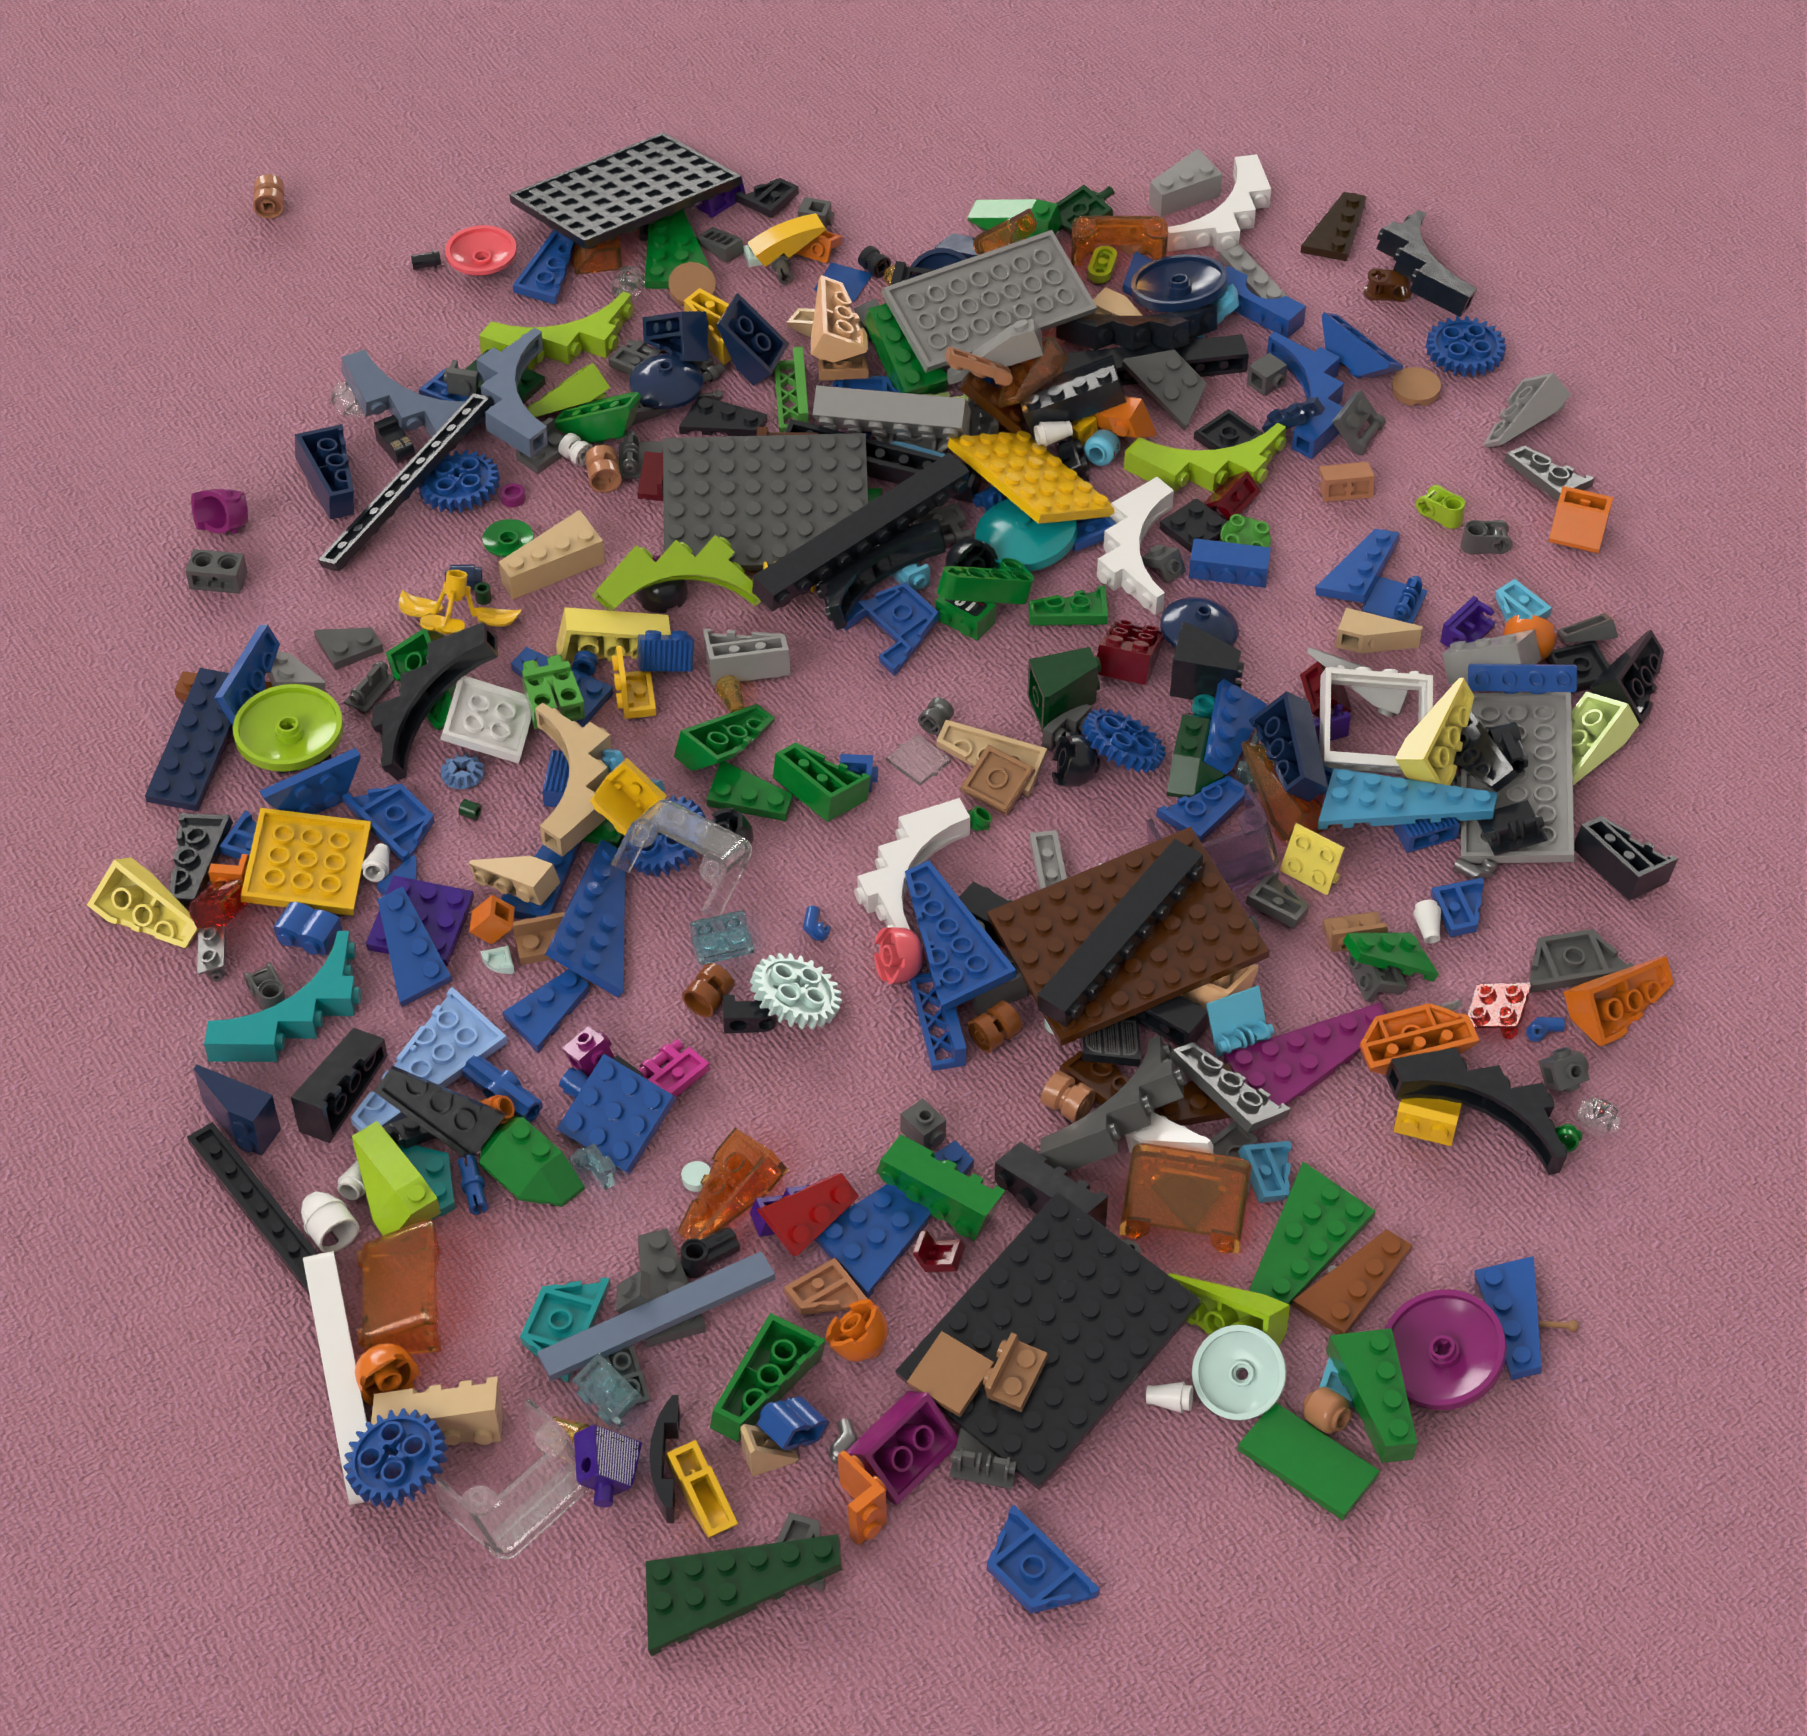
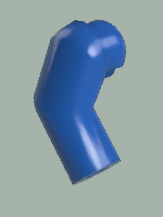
M808 906L806 908L803 929L814 940L823 941L830 934V927L828 924L824 927V922H818L820 915L818 907Z
M1537 1017L1527 1027L1526 1035L1531 1041L1537 1042L1542 1040L1549 1032H1564L1565 1019L1564 1017Z

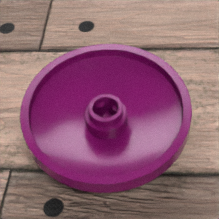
M1441 1289L1417 1295L1398 1308L1385 1329L1392 1328L1408 1401L1423 1408L1451 1410L1477 1401L1496 1384L1506 1363L1507 1342L1498 1317L1485 1302L1466 1292Z

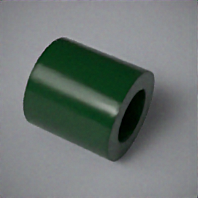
M486 582L477 583L474 586L476 602L480 605L489 604L492 600L490 585Z
M464 799L459 806L458 813L463 817L476 821L481 814L482 805Z

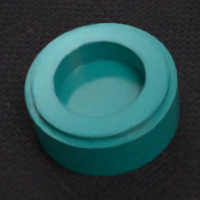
M1206 694L1196 696L1191 707L1193 714L1212 718L1215 698Z

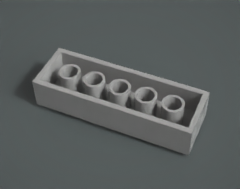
M816 385L812 415L819 426L837 431L838 429L847 430L850 434L862 433L863 431L872 432V435L878 437H886L887 434H897L896 436L902 439H911V436H919L925 441H936V438L946 439L948 442L950 437L969 435L971 410L965 398Z

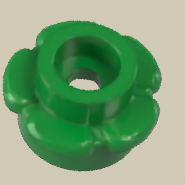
M975 806L973 810L968 811L970 827L973 830L982 831L990 828L989 824L992 821V816L986 809Z
M1564 1124L1555 1128V1132L1560 1142L1565 1145L1567 1152L1573 1151L1578 1147L1579 1141L1582 1140V1133L1574 1125Z

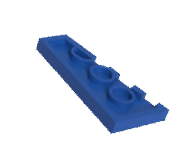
M553 230L512 285L513 293L556 304L576 243Z
M1374 529L1315 587L1316 595L1365 603L1400 541L1399 532Z
M268 624L258 626L214 697L232 726L235 716L242 705L252 696L265 690L264 677L266 673L271 672L280 646L279 641Z
M525 647L511 662V669L522 678L524 662L534 660L541 667L548 665L547 659L549 657ZM571 668L584 700L585 718L577 720V723L584 727L614 694L613 686Z
M1225 679L1219 682L1204 762L1224 774L1231 771L1255 728L1249 720L1263 710L1267 704Z
M582 840L563 857L544 844L541 846L534 857L554 865L560 884L541 906L532 902H524L519 897L511 894H504L501 900L515 907L514 918H535L554 913Z
M402 886L377 899L401 1007L453 981L404 887Z
M1534 1256L1474 1270V1277L1483 1302L1494 1311L1505 1333L1507 1342L1505 1364L1510 1379L1515 1380L1540 1374L1542 1366Z

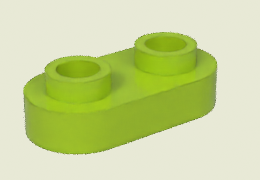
M1099 246L1094 250L1088 265L1089 280L1102 284L1111 279L1117 263L1116 249L1111 246Z

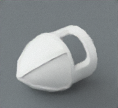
M319 1191L307 1195L303 1200L301 1214L305 1233L314 1240L322 1252H339L354 1241L358 1235L359 1224L342 1200ZM333 1231L339 1239L338 1243L332 1246H323L324 1236Z

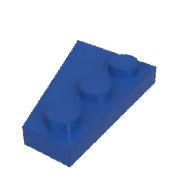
M1227 776L1201 788V792L1189 798L1184 796L1178 799L1176 804L1168 808L1166 806L1158 808L1156 816L1179 831L1192 827L1202 842L1250 796L1251 789L1231 776Z
M568 969L504 1010L503 1017L539 1053L544 1047L546 1039L550 1035H554L559 1029V1024L565 1016L570 1015L589 993V984L580 975Z

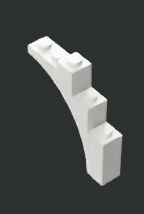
M1257 154L1235 157L1233 170L1235 186L1226 201L1218 208L1197 220L1167 227L1165 246L1168 252L1214 246L1215 251L1218 252L1239 245L1240 230L1254 228L1256 209L1270 207L1271 187Z
M1158 477L1111 503V506L1114 507V514L1110 515V518L1116 524L1104 531L1103 549L1106 554L1098 558L1097 577L1101 583L1106 584L1113 591L1123 587L1126 593L1131 594L1144 608L1150 610L1155 616L1163 611L1165 592L1152 580L1145 569L1140 555V546L1151 526L1173 507L1174 490Z
M960 798L898 817V829L895 830L897 840L878 846V858L875 859L877 870L857 876L858 888L854 889L857 902L864 905L868 914L876 911L878 919L884 921L886 927H900L910 930L903 911V900L908 888L905 871L927 861L934 853L948 844L970 835V816Z

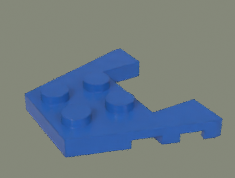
M905 582L875 593L874 598L865 601L859 600L848 617L846 628L843 629L846 631L866 616L896 642V644L878 656L879 662L895 676L939 620V612Z

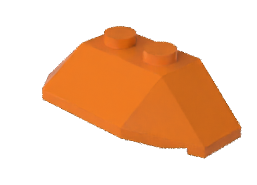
M1427 1003L1376 1016L1360 1042L1359 1047L1369 1071L1386 1075L1393 1058L1457 1048L1460 1055L1478 1044L1480 1040L1469 1015L1458 1014L1450 1009Z

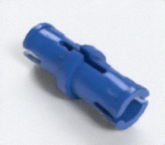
M466 1155L468 1165L465 1164L463 1157L457 1161L462 1176L461 1188L467 1196L470 1213L479 1215L478 1205H481L483 1213L489 1208L483 1190L485 1182L483 1177L479 1175L476 1157Z

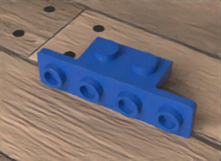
M1469 664L1468 686L1471 691H1503L1506 694L1530 692L1532 694L1576 692L1577 666Z

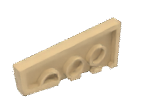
M945 720L936 740L938 748L973 767L988 744L1034 767L1036 772L1022 792L1027 797H1030L1047 757V748Z

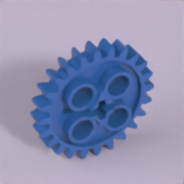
M1456 316L1455 321L1447 318L1446 324L1439 321L1438 327L1432 326V331L1428 332L1426 341V354L1431 356V362L1437 361L1436 367L1444 366V372L1451 369L1453 370V375L1462 372L1463 377H1466L1467 373H1471L1473 377H1476V372L1485 375L1486 369L1493 372L1494 366H1500V361H1503L1505 355V338L1501 337V331H1495L1496 326L1487 327L1488 321L1478 323V318L1470 321L1468 316L1465 317V320H1461Z
M456 450L453 456L448 454L442 460L441 464L418 486L421 499H424L426 505L431 504L432 509L439 506L440 512L449 508V512L452 513L458 508L461 513L464 507L473 510L474 504L482 506L481 500L490 501L489 495H495V488L500 487V476L497 464H493L492 458L487 459L486 454L478 456V452L475 451L469 455L468 450H465L463 454H459Z
M1102 708L1099 711L1094 709L1092 713L1089 712L1082 725V729H1084L1082 734L1087 736L1086 740L1092 743L1090 747L1098 749V755H1106L1108 762L1113 760L1118 767L1121 764L1125 765L1128 771L1134 768L1137 773H1140L1141 769L1145 773H1148L1149 770L1154 772L1156 768L1160 767L1166 755V752H1164L1165 746L1161 745L1162 740L1155 738L1157 734L1149 732V726H1142L1140 720H1132L1129 714L1125 717L1120 711L1115 714L1111 709H1108L1107 712Z
M672 795L669 801L664 799L660 805L646 816L631 838L625 837L626 840L621 842L625 848L623 853L630 865L635 867L639 873L643 871L646 876L653 872L658 877L661 871H664L668 876L671 868L679 872L680 864L683 863L689 866L688 858L698 857L695 853L696 849H704L700 841L708 840L705 834L709 830L706 824L708 819L699 805H696L692 799L687 801L684 796H681L677 800L675 795Z
M402 1408L399 1416H396L392 1410H389L387 1419L377 1415V1424L373 1425L370 1422H366L368 1430L365 1433L361 1431L356 1432L359 1441L349 1442L353 1452H348L344 1455L349 1462L343 1466L348 1474L345 1478L356 1495H360L365 1503L371 1500L375 1507L382 1501L386 1508H389L393 1500H396L398 1505L402 1506L404 1497L407 1496L412 1502L415 1501V1492L420 1491L426 1494L424 1485L426 1483L435 1485L436 1481L432 1477L433 1474H442L443 1470L439 1464L447 1462V1458L443 1453L448 1450L444 1442L446 1437L435 1420L431 1421L426 1413L421 1416L416 1409L409 1415L406 1409Z

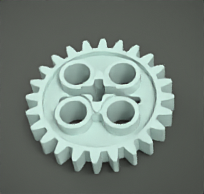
M778 953L776 958L769 955L767 960L761 959L760 963L756 965L750 983L753 984L750 991L756 993L754 1000L762 1001L760 1008H769L768 1015H778V1022H782L784 1019L788 1020L789 1027H792L794 1023H798L800 1029H804L806 1024L812 1030H814L816 1024L823 1028L825 1023L830 1024L832 1019L835 1018L842 999L839 998L841 991L836 990L838 983L829 981L832 976L831 974L821 973L823 967H813L814 962L812 960L805 963L802 956L798 960L794 959L791 953L788 954L787 958Z

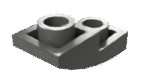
M1086 704L1076 707L1051 721L1043 728L1042 747L1052 751L1056 747L1061 736L1066 737V732L1081 735L1084 730L1082 725L1089 712L1091 713L1092 706Z
M633 1345L603 1358L620 1410L650 1401L642 1370H640Z

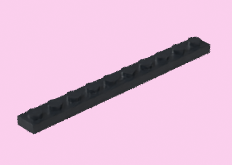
M472 394L318 559L322 568L340 571L348 564L349 560L363 548L364 544L379 531L387 519L394 515L399 506L411 496L412 492L426 480V477L441 464L450 451L454 450L463 437L470 433L475 424L485 416V412L494 405L490 396Z

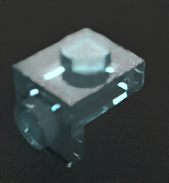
M595 1143L587 1148L577 1150L569 1157V1163L578 1176L591 1170L604 1190L615 1185L613 1172L616 1171L615 1165L608 1155L605 1157L602 1155Z

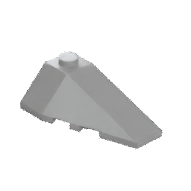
M1034 319L1019 320L974 350L971 354L1006 367L1043 356L1042 332ZM952 367L948 368L947 380L949 385L962 381L972 371L964 368L962 371Z

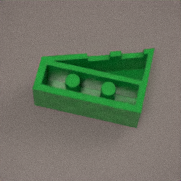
M796 742L775 753L773 778L826 822L867 801L870 775L863 773L860 776L849 771L848 766L840 763L838 766L826 761L825 755Z

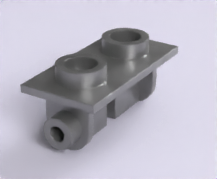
M225 922L198 929L197 974L207 973L213 981L222 980L226 972L224 969Z

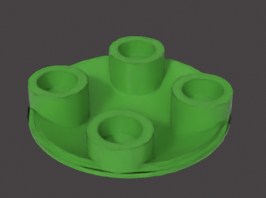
M1234 514L1223 525L1220 537L1222 542L1270 547L1271 544L1269 525L1264 521H1257L1253 518Z

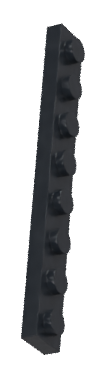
M213 1122L187 1136L189 1145L310 1296L303 1257L318 1254Z

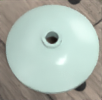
M1231 1325L1213 1332L1202 1342L1194 1357L1192 1379L1198 1397L1209 1410L1227 1419L1249 1420L1266 1413L1280 1398L1286 1382V1364L1280 1348L1269 1335L1251 1326ZM1241 1369L1248 1371V1377L1245 1380H1240L1238 1377Z

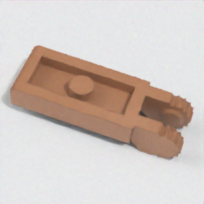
M950 346L947 347L945 358L953 369L962 371L964 368L972 371V374L980 378H986V376L994 378L998 385L1009 386L1013 382V376L1009 367Z

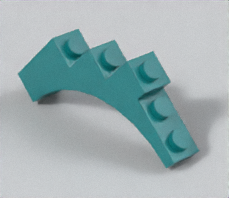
M337 931L333 949L325 964L310 982L291 997L255 1014L234 1019L208 1021L204 1041L208 1061L278 1062L280 1050L285 1049V1039H316L318 1027H323V1016H354L356 1005L361 1003V988L356 987L353 966L350 965L351 959L356 958V943L351 942L349 931Z

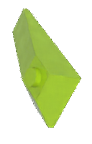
M592 363L575 372L561 382L559 387L547 392L541 397L542 399L535 401L526 408L534 417L588 403L592 400L603 399L607 396L605 391L610 386L595 364Z
M378 1121L352 1135L372 1220L388 1245L441 1213L436 1195Z

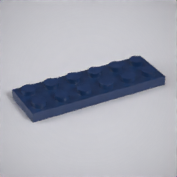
M204 668L199 669L145 794L147 802L199 811L233 730L232 724L214 698L229 673Z

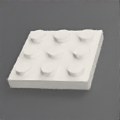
M463 676L457 681L440 740L519 764L532 718L526 695Z

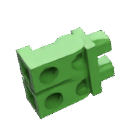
M560 654L550 656L547 659L548 665L539 667L537 661L534 660L523 663V689L531 711L534 729H538L535 708L541 703L546 704L550 708H558V711L571 721L585 718L584 700L571 670L569 661L564 662Z

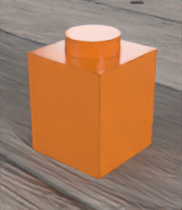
M491 895L472 910L469 933L490 944H494L513 928L515 907Z

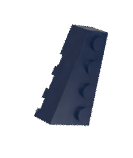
M1286 691L1249 721L1257 729L1258 733L1256 735L1259 741L1264 743L1268 759L1272 760L1275 764L1274 770L1284 790L1310 802L1328 788L1310 702Z

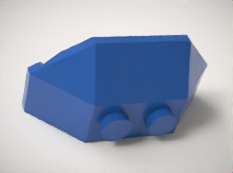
M1326 312L1322 314L1325 348L1327 351L1340 357L1339 364L1347 366L1351 375L1360 379L1362 377L1374 378L1402 370L1403 365L1392 358L1338 314Z

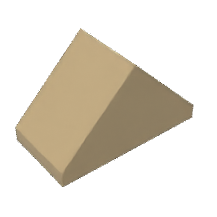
M748 1424L740 1427L742 1452L752 1477L793 1464L799 1460L795 1448L783 1450L760 1427Z

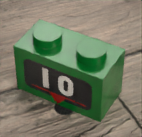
M940 596L935 600V609L939 612V621L976 641L996 623V604L954 601Z

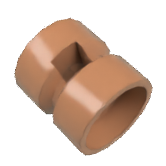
M273 174L261 175L254 182L253 209L260 217L276 218L283 211L284 183L278 176Z
M597 445L588 450L585 455V461L591 488L601 493L617 489L621 484L622 478L615 449L608 445Z
M1059 1070L1046 1083L1040 1102L1053 1111L1061 1110L1062 1116L1072 1122H1076L1085 1117L1090 1111L1096 1097V1091L1082 1082L1076 1085L1073 1077Z

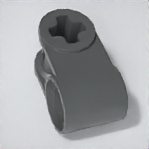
M1471 520L1465 524L1460 547L1464 552L1473 555L1485 553L1504 554L1511 550L1513 546L1512 539L1508 536L1509 526L1504 520Z
M271 962L266 963V967L255 972L243 973L246 985L262 1011L286 999L283 985Z

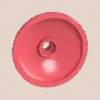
M488 225L472 226L455 233L448 240L445 247L448 263L457 271L472 276L491 275L505 269L512 263L517 253L515 239L510 233L499 227Z

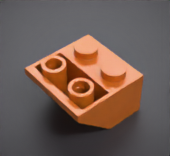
M1563 486L1548 542L1599 553L1609 520L1613 497Z

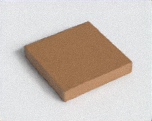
M865 355L850 357L835 363L818 359L820 381L869 378Z
M988 744L960 787L962 793L1008 816L1036 771L1034 767Z
M941 1331L907 1380V1385L917 1392L929 1393L934 1402L961 1417L983 1385V1379L988 1368H994L995 1364L993 1361Z

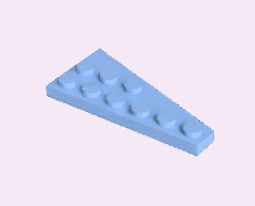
M453 987L446 993L447 997L442 1004L437 1005L432 1011V1017L425 1026H421L397 1056V1062L394 1065L445 1088L463 1075L462 1070L466 1065V1061L473 1055H480L486 1059L508 1043L507 1036ZM387 1070V1071L384 1073V1075L381 1077V1079H383V1078L385 1077V1075L388 1073L389 1070ZM373 1091L367 1095L350 1118L352 1125L358 1131H361L376 1121L384 1127L392 1122L403 1119L406 1115Z

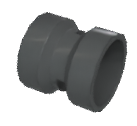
M935 697L930 701L927 709L923 710L919 715L918 723L927 733L937 735L940 733L945 720H950L954 715V709L947 700Z

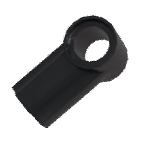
M1512 722L1488 728V734L1515 771L1522 773L1523 769L1528 767V758L1521 744V734L1517 723Z
M724 1227L703 1239L692 1238L686 1240L681 1246V1265L685 1275L689 1278H699L706 1273L707 1267L740 1251V1244L736 1234L731 1228Z

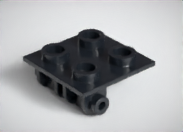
M1528 800L1495 809L1493 819L1477 820L1494 856L1548 841L1542 829L1545 826L1542 816L1536 817Z

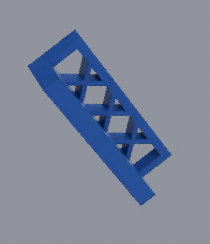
M931 972L918 974L909 980V985L932 1071L966 1066V1044L956 1007L941 1013L934 983L933 989L928 994L917 988V984L933 983ZM928 1003L939 1008L935 1016L923 1011ZM934 1025L945 1030L944 1035L940 1039L929 1034ZM942 1048L950 1052L952 1058L936 1060L935 1054Z

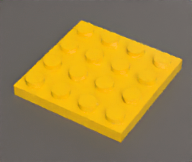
M260 808L242 887L241 902L285 908L290 902H299L314 910L354 916L362 876V863L365 860L371 831V821Z

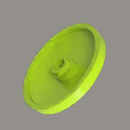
M302 684L279 685L257 693L242 705L234 719L233 735L238 751L251 764L270 771H295L322 761L335 750L343 735V719L337 702L326 692Z

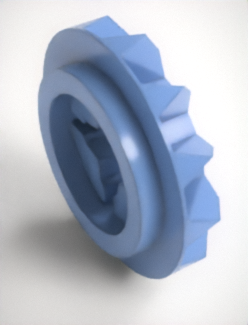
M468 753L462 757L456 754L453 759L446 758L445 765L441 766L443 782L454 789L471 788L477 785L484 776L483 763L479 761L477 756L470 757ZM457 768H460V769H465V768H467V771L465 772V771H462V770H461V771L458 772V771H457Z

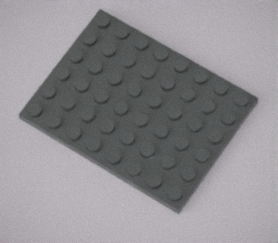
M866 433L663 438L664 552L677 540L679 543L684 542L692 550L691 554L696 556L714 535H717L718 537L725 538L732 545L731 549L735 553L729 558V561L738 563L744 571L763 570V562H767L768 566H770L774 561H778L868 504Z

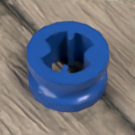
M579 651L575 654L572 668L591 676L595 673L598 658L590 651Z

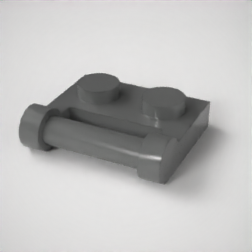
M1362 390L1353 393L1332 421L1350 449L1358 455L1364 454L1368 448L1367 444L1386 424L1385 418L1377 414ZM1367 420L1370 425L1361 437L1358 438L1356 434Z

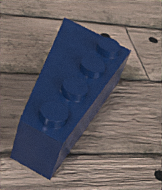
M343 424L295 434V458L329 519L354 514V490L348 454L346 452Z

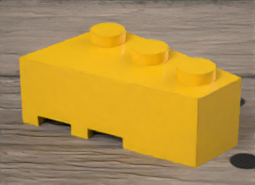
M699 288L684 300V311H706L708 320V348L725 365L732 359L716 325L729 304Z

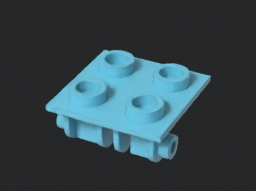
M1259 986L1206 1004L1217 1057L1224 1055V1053L1229 1054L1234 1050L1268 1040L1275 1033L1272 1024H1266Z

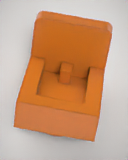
M248 854L241 855L238 866L211 863L208 873L212 889L223 892H242L249 861Z

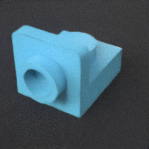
M916 562L892 574L899 584L906 582L915 591L930 585V567L928 564L920 566Z

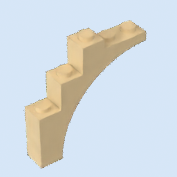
M541 703L535 708L537 727L556 742L570 768L568 783L563 797L551 815L540 825L542 844L563 857L606 820L603 815L594 809L590 799L609 774L608 766L601 760L603 758L601 751L611 749V737L604 728H599L591 722L582 728L577 722L564 717L557 709L550 708L546 704Z

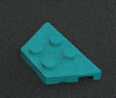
M417 1145L407 1149L404 1146H398L438 1198L441 1213L422 1224L421 1226L424 1228L432 1223L435 1218L444 1216L455 1209L449 1153ZM407 1235L401 1237L397 1241L407 1238Z
M600 1278L598 1283L584 1285L581 1284V1281L569 1282L566 1285L542 1286L520 1335L521 1344L538 1358V1351L593 1327L611 1286L610 1278ZM573 1372L568 1373L560 1378L564 1382L569 1383Z

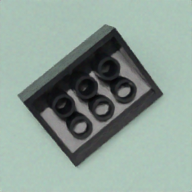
M1113 355L1021 388L1019 394L1022 412L1032 437L1035 436L1034 426L1039 425L1040 422L1070 421L1072 423L1126 403Z

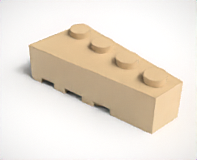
M578 510L500 560L501 584L510 597L515 599L605 563L603 540L581 510Z
M498 1376L487 1378L485 1384L474 1385L472 1380L459 1382V1387L445 1389L440 1384L429 1386L422 1393H418L412 1388L374 1394L371 1424L373 1425L377 1424V1415L387 1419L389 1410H392L396 1416H399L402 1408H405L409 1415L416 1409L421 1416L426 1413L431 1421H436L446 1437L444 1442L448 1445L467 1442L486 1445L492 1442H501L504 1409Z

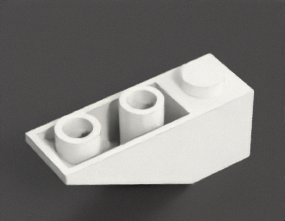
M1154 1112L1151 1113L1150 1126L1125 1135L1130 1153L1150 1163L1209 1166L1216 1164L1213 1152L1214 1147L1207 1137L1198 1135L1187 1127L1180 1126L1168 1120L1165 1116H1160Z

